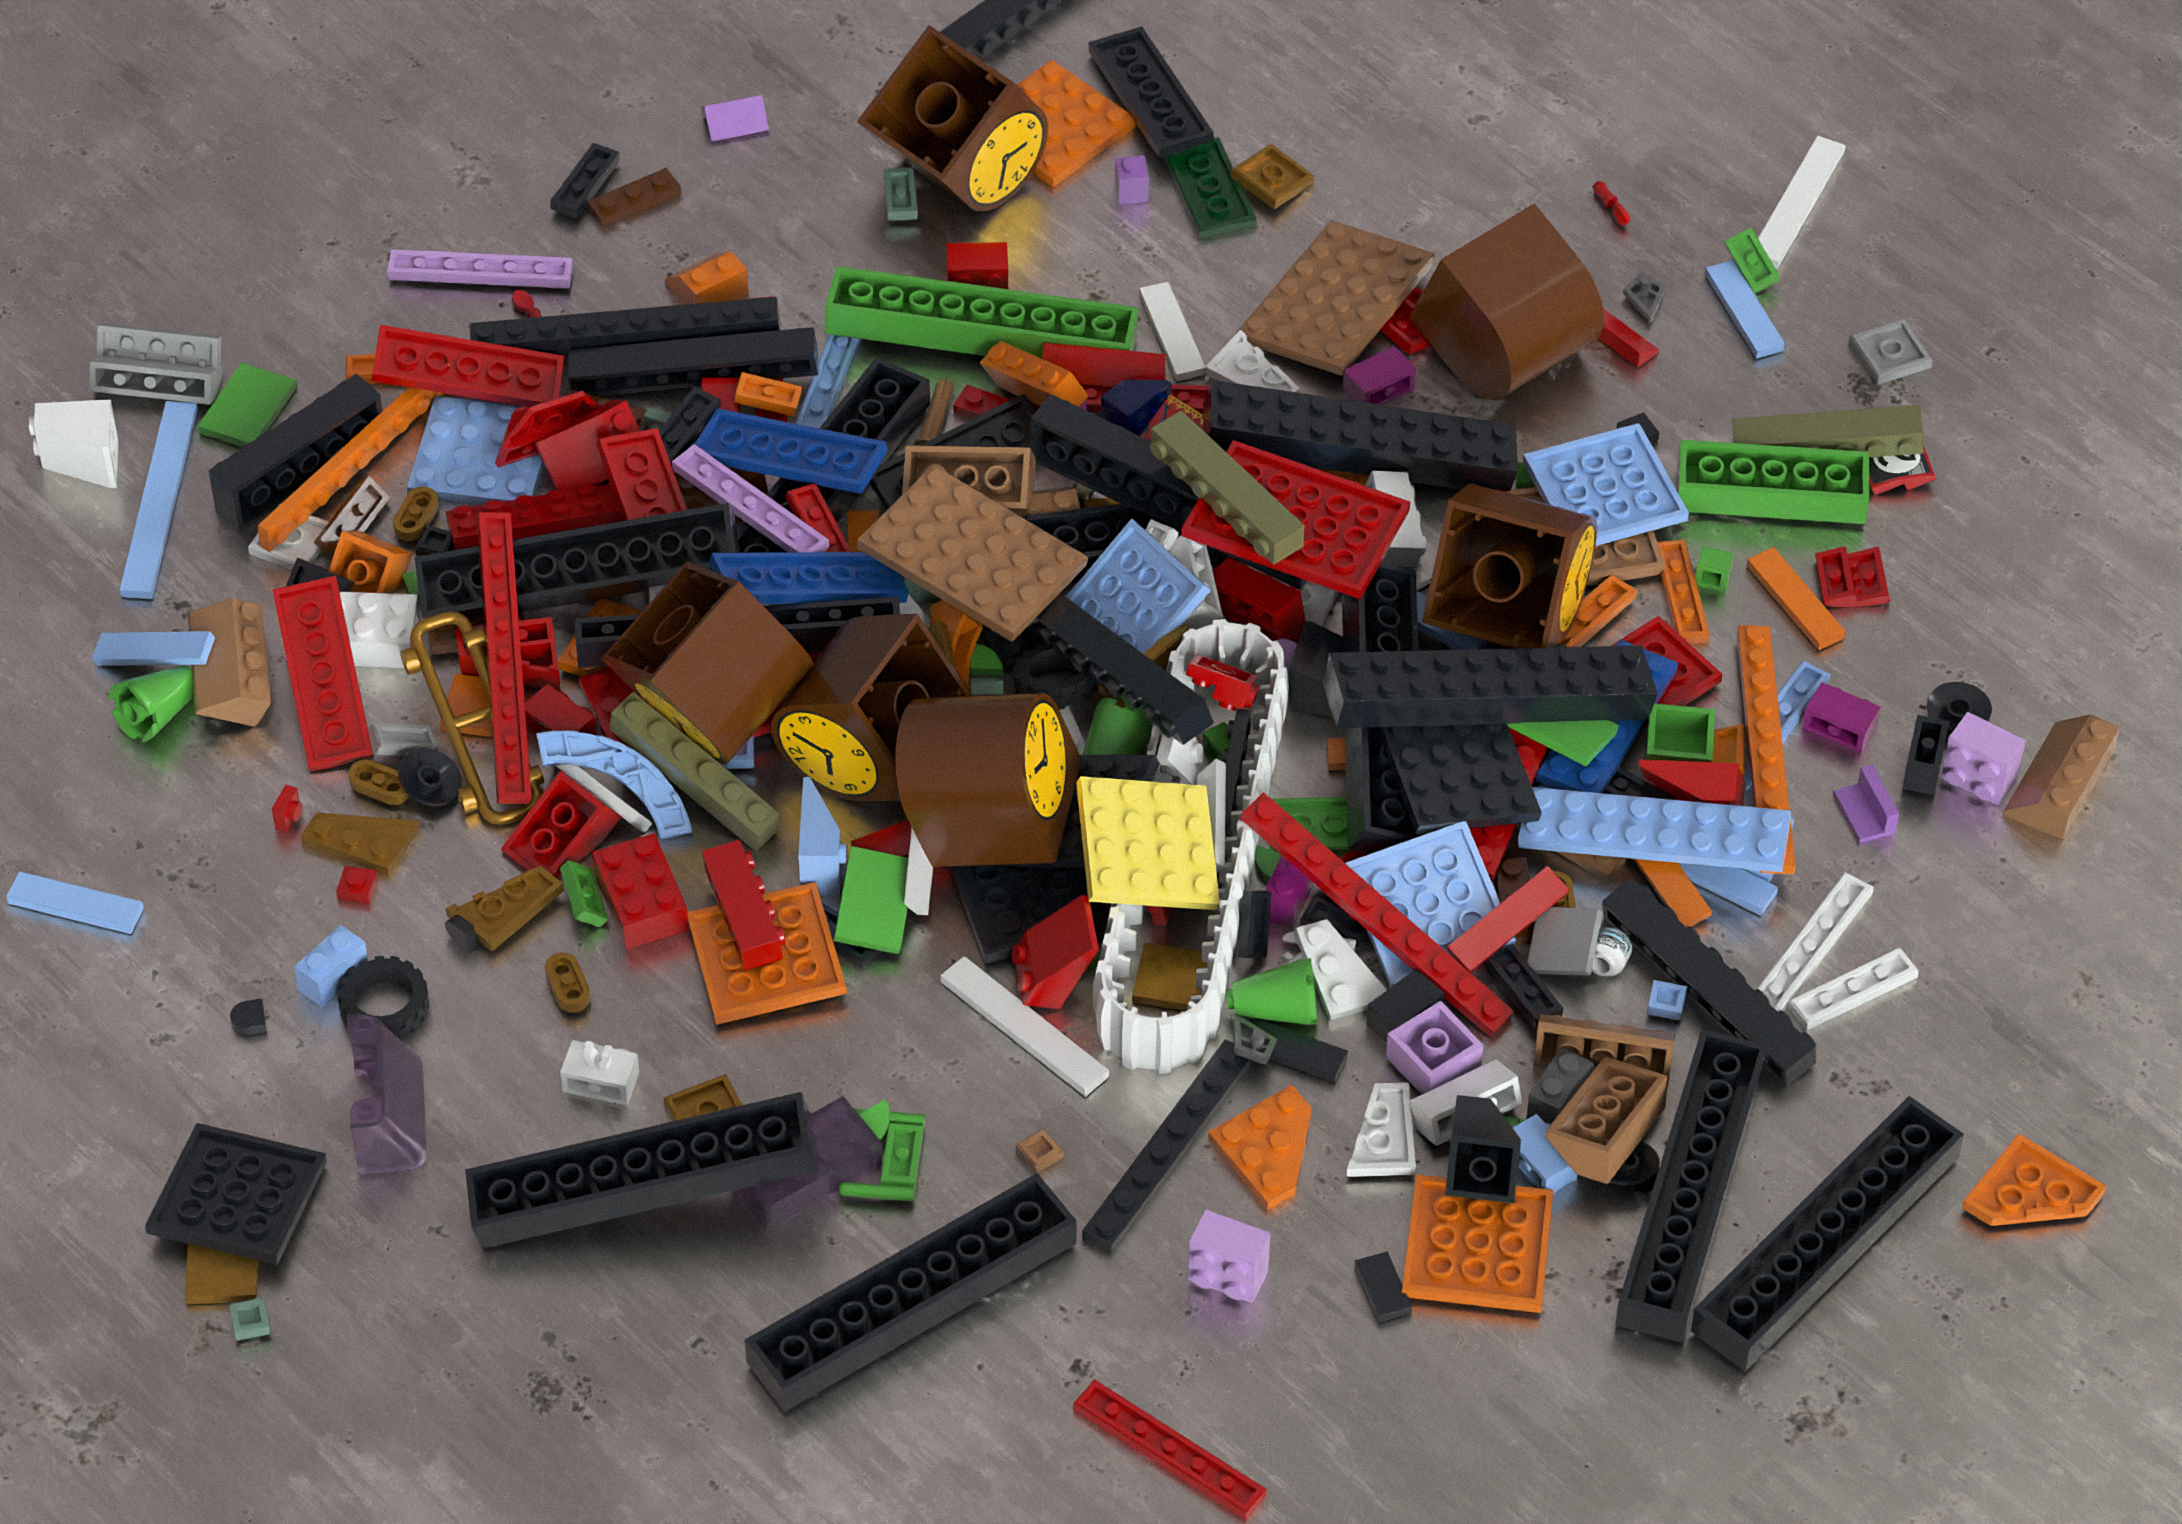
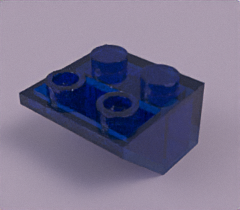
M1122 380L1101 396V418L1115 425L1122 426L1127 431L1140 436L1168 396L1171 395L1172 383L1168 380Z

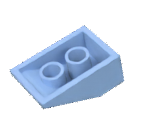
M803 777L798 853L800 885L816 882L820 896L840 897L841 883H844L847 864H842L847 861V843H841L840 829L811 778Z

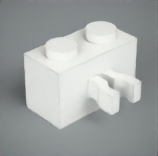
M572 1040L560 1071L562 1092L628 1106L639 1076L638 1054L623 1048L614 1049L610 1045H605L604 1047L591 1041L580 1042Z

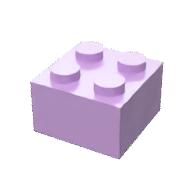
M1967 712L1949 736L1941 778L1954 786H1959L1977 795L1982 800L1999 806L2017 782L2026 740Z
M1440 1001L1388 1033L1386 1058L1422 1095L1481 1067L1484 1045Z
M1205 1209L1189 1241L1188 1280L1201 1288H1211L1225 1293L1234 1300H1244L1253 1303L1268 1273L1270 1232Z

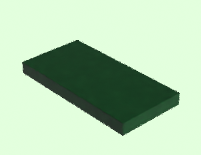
M1215 137L1213 142L1162 157L1199 240L1257 226V218L1241 184L1230 177L1233 166L1219 137Z

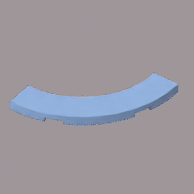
M579 731L536 733L543 767L573 765L605 773L627 786L642 801L653 818L660 840L692 834L687 812L677 792H675L663 773L637 751L605 736L579 733Z

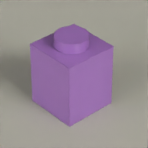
M1145 155L1115 158L1114 184L1119 205L1148 202L1149 175Z

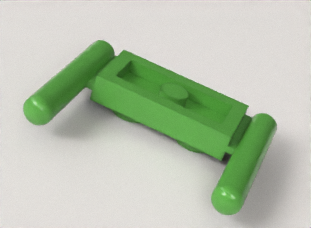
M853 1109L850 1113V1119L853 1122H858L856 1115L866 1109ZM890 1112L881 1185L842 1182L839 1185V1193L842 1196L914 1202L925 1127V1114Z

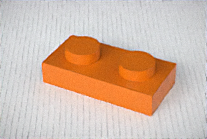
M742 372L734 403L795 417L802 386Z

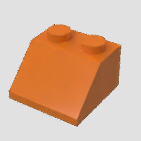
M732 251L716 253L665 278L666 285L684 305L738 300L749 294L747 268Z
M342 531L329 570L355 581L351 592L394 594L403 583L402 574L407 572L413 553L361 531Z

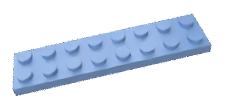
M1532 787L1542 814L1539 821L1521 823L1518 837L1519 848L1783 872L1791 822V810Z

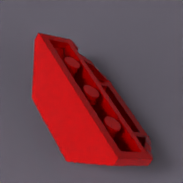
M579 391L555 399L547 398L540 404L530 407L523 406L516 409L511 414L495 460L497 468L539 455L534 445L536 441L601 405L585 392Z

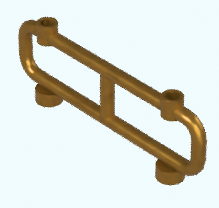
M442 612L424 618L412 628L410 634L411 647L401 650L400 656L408 675L422 671L468 785L456 789L461 808L465 814L479 810L485 820L496 825H505L522 820L542 795L539 785L545 782L539 765L531 767L529 763L532 796L530 804H524L505 812H497L492 809L460 732V729L491 719L490 706L454 717L423 642V635L429 630L447 624L458 626L461 630L468 652H470L490 700L487 659L482 647L486 646L484 631L481 627L474 629L469 619L459 612Z

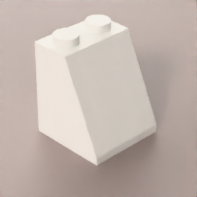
M111 399L35 403L34 416H29L30 435H36L33 438L34 455L40 456L42 468L108 488H117L119 440Z

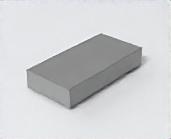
M371 723L368 729L376 755L405 756L408 752L419 748L439 751L430 725Z

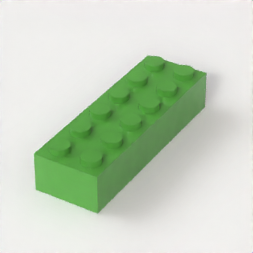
M1680 440L1677 463V492L1688 512L1865 524L1869 503V452Z

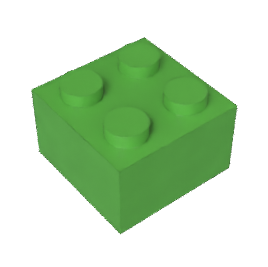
M1654 704L1647 725L1645 760L1712 762L1716 709Z

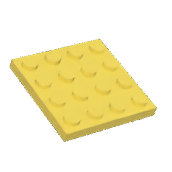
M1080 776L1076 785L1089 902L1216 910L1218 908L1220 899L1206 786Z

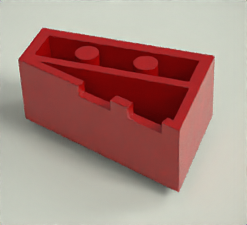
M1227 558L1213 570L1223 615L1236 624L1243 622L1246 625L1252 623L1259 626L1260 632L1271 641L1289 639L1296 644L1298 643L1306 620L1301 591L1231 558Z
M552 617L519 621L523 686L543 688L548 684L557 691H561ZM484 625L473 626L474 629H477V628H480V627H481V628L483 629V631H484V634H485V626H484ZM455 628L461 674L480 677L470 652H468L460 628ZM484 646L482 649L487 659L486 646Z

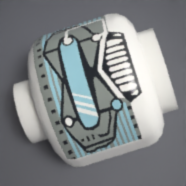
M1611 927L1599 929L1592 971L1595 974L1611 977L1622 972L1632 953V944L1622 931Z

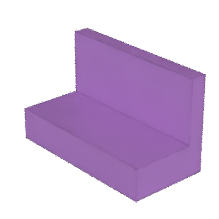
M762 95L701 106L702 117L706 118L710 141L769 130Z
M1873 764L1860 768L1858 784L1833 791V795L1859 843L1896 833L1899 812Z

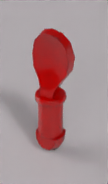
M1595 182L1593 184L1594 193L1603 200L1607 208H1612V216L1616 223L1621 226L1629 224L1630 217L1624 207L1618 202V197L1611 193L1606 187L1605 182Z
M516 290L513 293V306L519 311L526 312V318L543 317L540 314V310L534 307V301L527 292Z

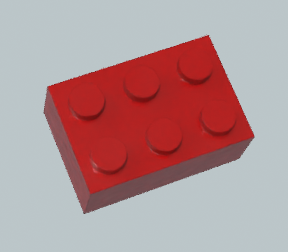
M655 833L592 852L596 881L626 950L689 931L686 903Z

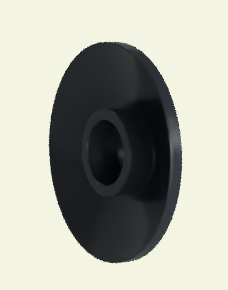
M1949 682L1938 686L1931 692L1927 701V712L1931 718L1950 721L1948 732L1952 733L1967 712L1989 722L1992 714V705L1988 696L1978 687L1964 682Z
M429 748L412 750L402 758L399 764L398 778L401 786L410 797L422 804L430 806L445 805L457 796L456 789L461 788V775L457 766L449 757L437 750Z
M1640 1141L1609 1182L1617 1185L1633 1186L1651 1180L1658 1173L1660 1166L1657 1152L1650 1145Z

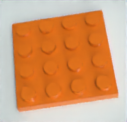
M1052 59L1017 84L1042 109L1047 117V142L1043 155L1033 174L1052 187H1055L1136 127V122L1130 113Z
M816 882L762 895L764 901L770 900L776 917L772 921L774 926H781L786 944L781 946L782 960L747 971L743 969L718 905L687 912L688 924L716 1025L847 994L846 984Z
M1416 1174L1402 1293H1406L1408 1298L1541 1313L1554 1190L1516 1186L1514 1203L1447 1196L1445 1195L1447 1178Z

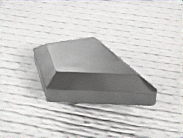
M1641 272L1624 288L1623 294L1651 322L1665 294L1666 286Z
M1236 1014L1233 1019L1234 1053L1255 1062L1267 1064L1277 1039Z

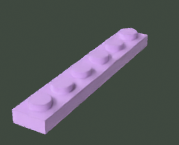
M391 249L387 275L388 280L570 288L573 260L566 257Z
M695 444L672 461V468L676 473L718 503H729L736 516L788 553L825 552L829 549V540Z

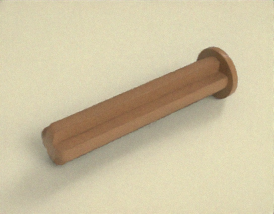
M941 378L936 383L920 436L915 440L913 446H919L940 434L954 389L953 382L947 381L946 378Z

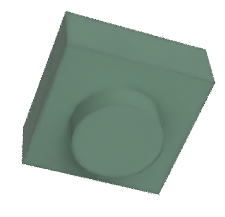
M1003 678L970 679L971 695L1004 694Z
M264 1297L229 1304L236 1341L271 1334Z

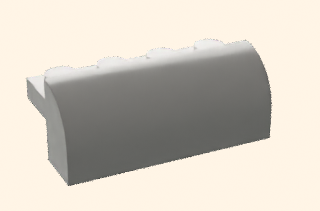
M100 323L97 325V355L90 360L89 391L211 404L218 395L223 376L224 363L221 362L222 336Z

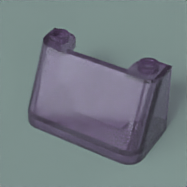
M371 1014L347 1015V1030L351 1041L355 1077L362 1076V1074L366 1075L371 1080L373 1089H377V1097L360 1099L354 1103L350 1112L351 1133L358 1174L417 1169L423 1165L427 1157L424 1074L421 1058L377 1017Z

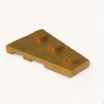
M316 812L301 834V842L303 845L362 867L377 870L378 873L389 876L420 830V823L417 820Z
M538 866L504 881L501 888L487 894L482 891L473 895L472 901L459 907L453 904L445 908L448 918L456 914L472 923L478 941L490 951H494L564 892V887L561 881L543 867Z

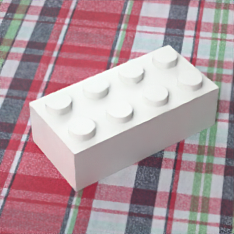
M340 592L355 666L404 668L400 651L411 647L410 634L412 628L417 622L421 621L418 595ZM282 640V646H283L285 664H287V659H286L285 650H284V645H283V640Z

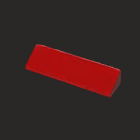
M1603 308L1604 327L1598 338L1637 368L1659 353L1657 347Z
M1044 342L1042 359L1070 371L1079 384L1162 392L1164 390L1167 354Z

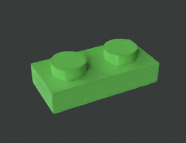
M1752 227L1724 241L1727 250L1754 294L1780 281V275Z
M568 860L560 867L564 880V887L567 890L572 906V913L575 919L581 922L601 927L608 920V916L592 868Z

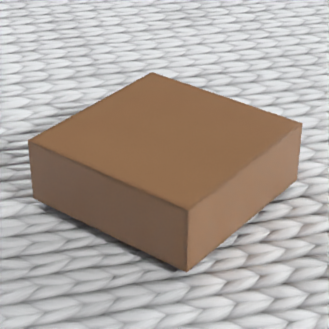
M1044 1128L1016 1144L1017 1154L1035 1174L1064 1158V1150Z

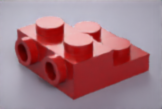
M1198 653L1190 661L1185 674L1192 677L1191 682L1199 686L1209 688L1211 684L1215 685L1212 698L1219 701L1218 705L1231 711H1236L1237 707L1240 709L1244 707L1251 709L1260 689V686L1255 684L1258 675Z

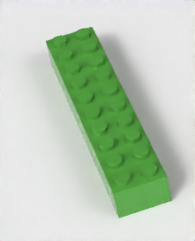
M836 266L825 304V334L986 356L993 346L1002 341L1042 359L1044 342L1134 351L1139 307Z

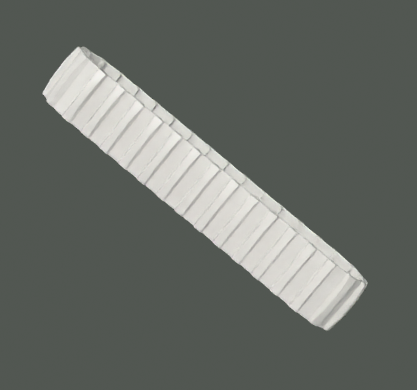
M1226 619L1213 620L1212 625L1198 630L1191 628L1182 635V642L1177 651H1171L1166 671L1194 692L1197 690V684L1191 682L1192 677L1185 674L1190 661L1197 653L1258 675L1255 683L1260 686L1258 704L1264 706L1265 709L1254 710L1253 729L1259 731V734L1248 735L1247 754L1253 756L1254 760H1243L1241 779L1247 781L1248 785L1237 786L1236 805L1243 807L1244 811L1263 792L1267 795L1269 794L1277 750L1288 707L1289 682L1287 668L1284 667L1283 649L1278 641H1271L1260 632L1259 626L1252 623L1242 625L1228 623ZM1155 724L1147 755H1155L1157 758L1163 733ZM1159 765L1152 782L1172 783V776L1166 774L1167 765ZM1243 811L1231 812L1230 830L1236 832L1237 836L1226 837L1225 856L1231 858V862L1225 863V867L1219 871V882L1226 884L1225 889H1218L1220 905L1217 910H1220V915H1210L1208 917L1207 934L1213 936L1214 941L1203 942L1202 961L1208 963V968H1201L1196 971V988L1202 990V995L1191 996L1187 1011H1182L1180 1014L1167 1017V1012H1161V1018L1138 1015V1008L1133 1007L1131 1011L1128 1010V1006L1124 1002V985L1119 983V978L1130 977L1131 958L1125 957V951L1136 950L1137 932L1131 930V925L1142 924L1143 905L1112 903L1093 982V1008L1097 1021L1099 1042L1104 1050H1111L1119 1057L1124 1067L1131 1070L1139 1067L1156 1070L1158 1074L1171 1073L1172 1068L1188 1062L1192 1064L1198 1062L1203 1058L1204 1049L1208 1041L1216 1037L1238 939L1243 890H1248L1255 852L1260 837L1240 819Z

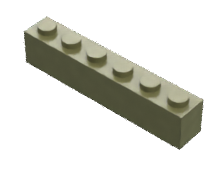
M1920 405L1732 419L1733 443L1869 452V457L1923 453V426Z
M1179 411L1151 428L1150 449L1157 459L1164 461L1177 478L1183 479L1192 488L1197 497L1203 498L1212 507L1217 516L1223 517L1233 527L1237 535L1244 537L1252 544L1260 556H1264L1274 565L1303 547L1305 525L1184 412Z
M632 692L611 713L610 731L633 750L648 759L663 775L753 850L758 852L779 830L781 814L637 694Z

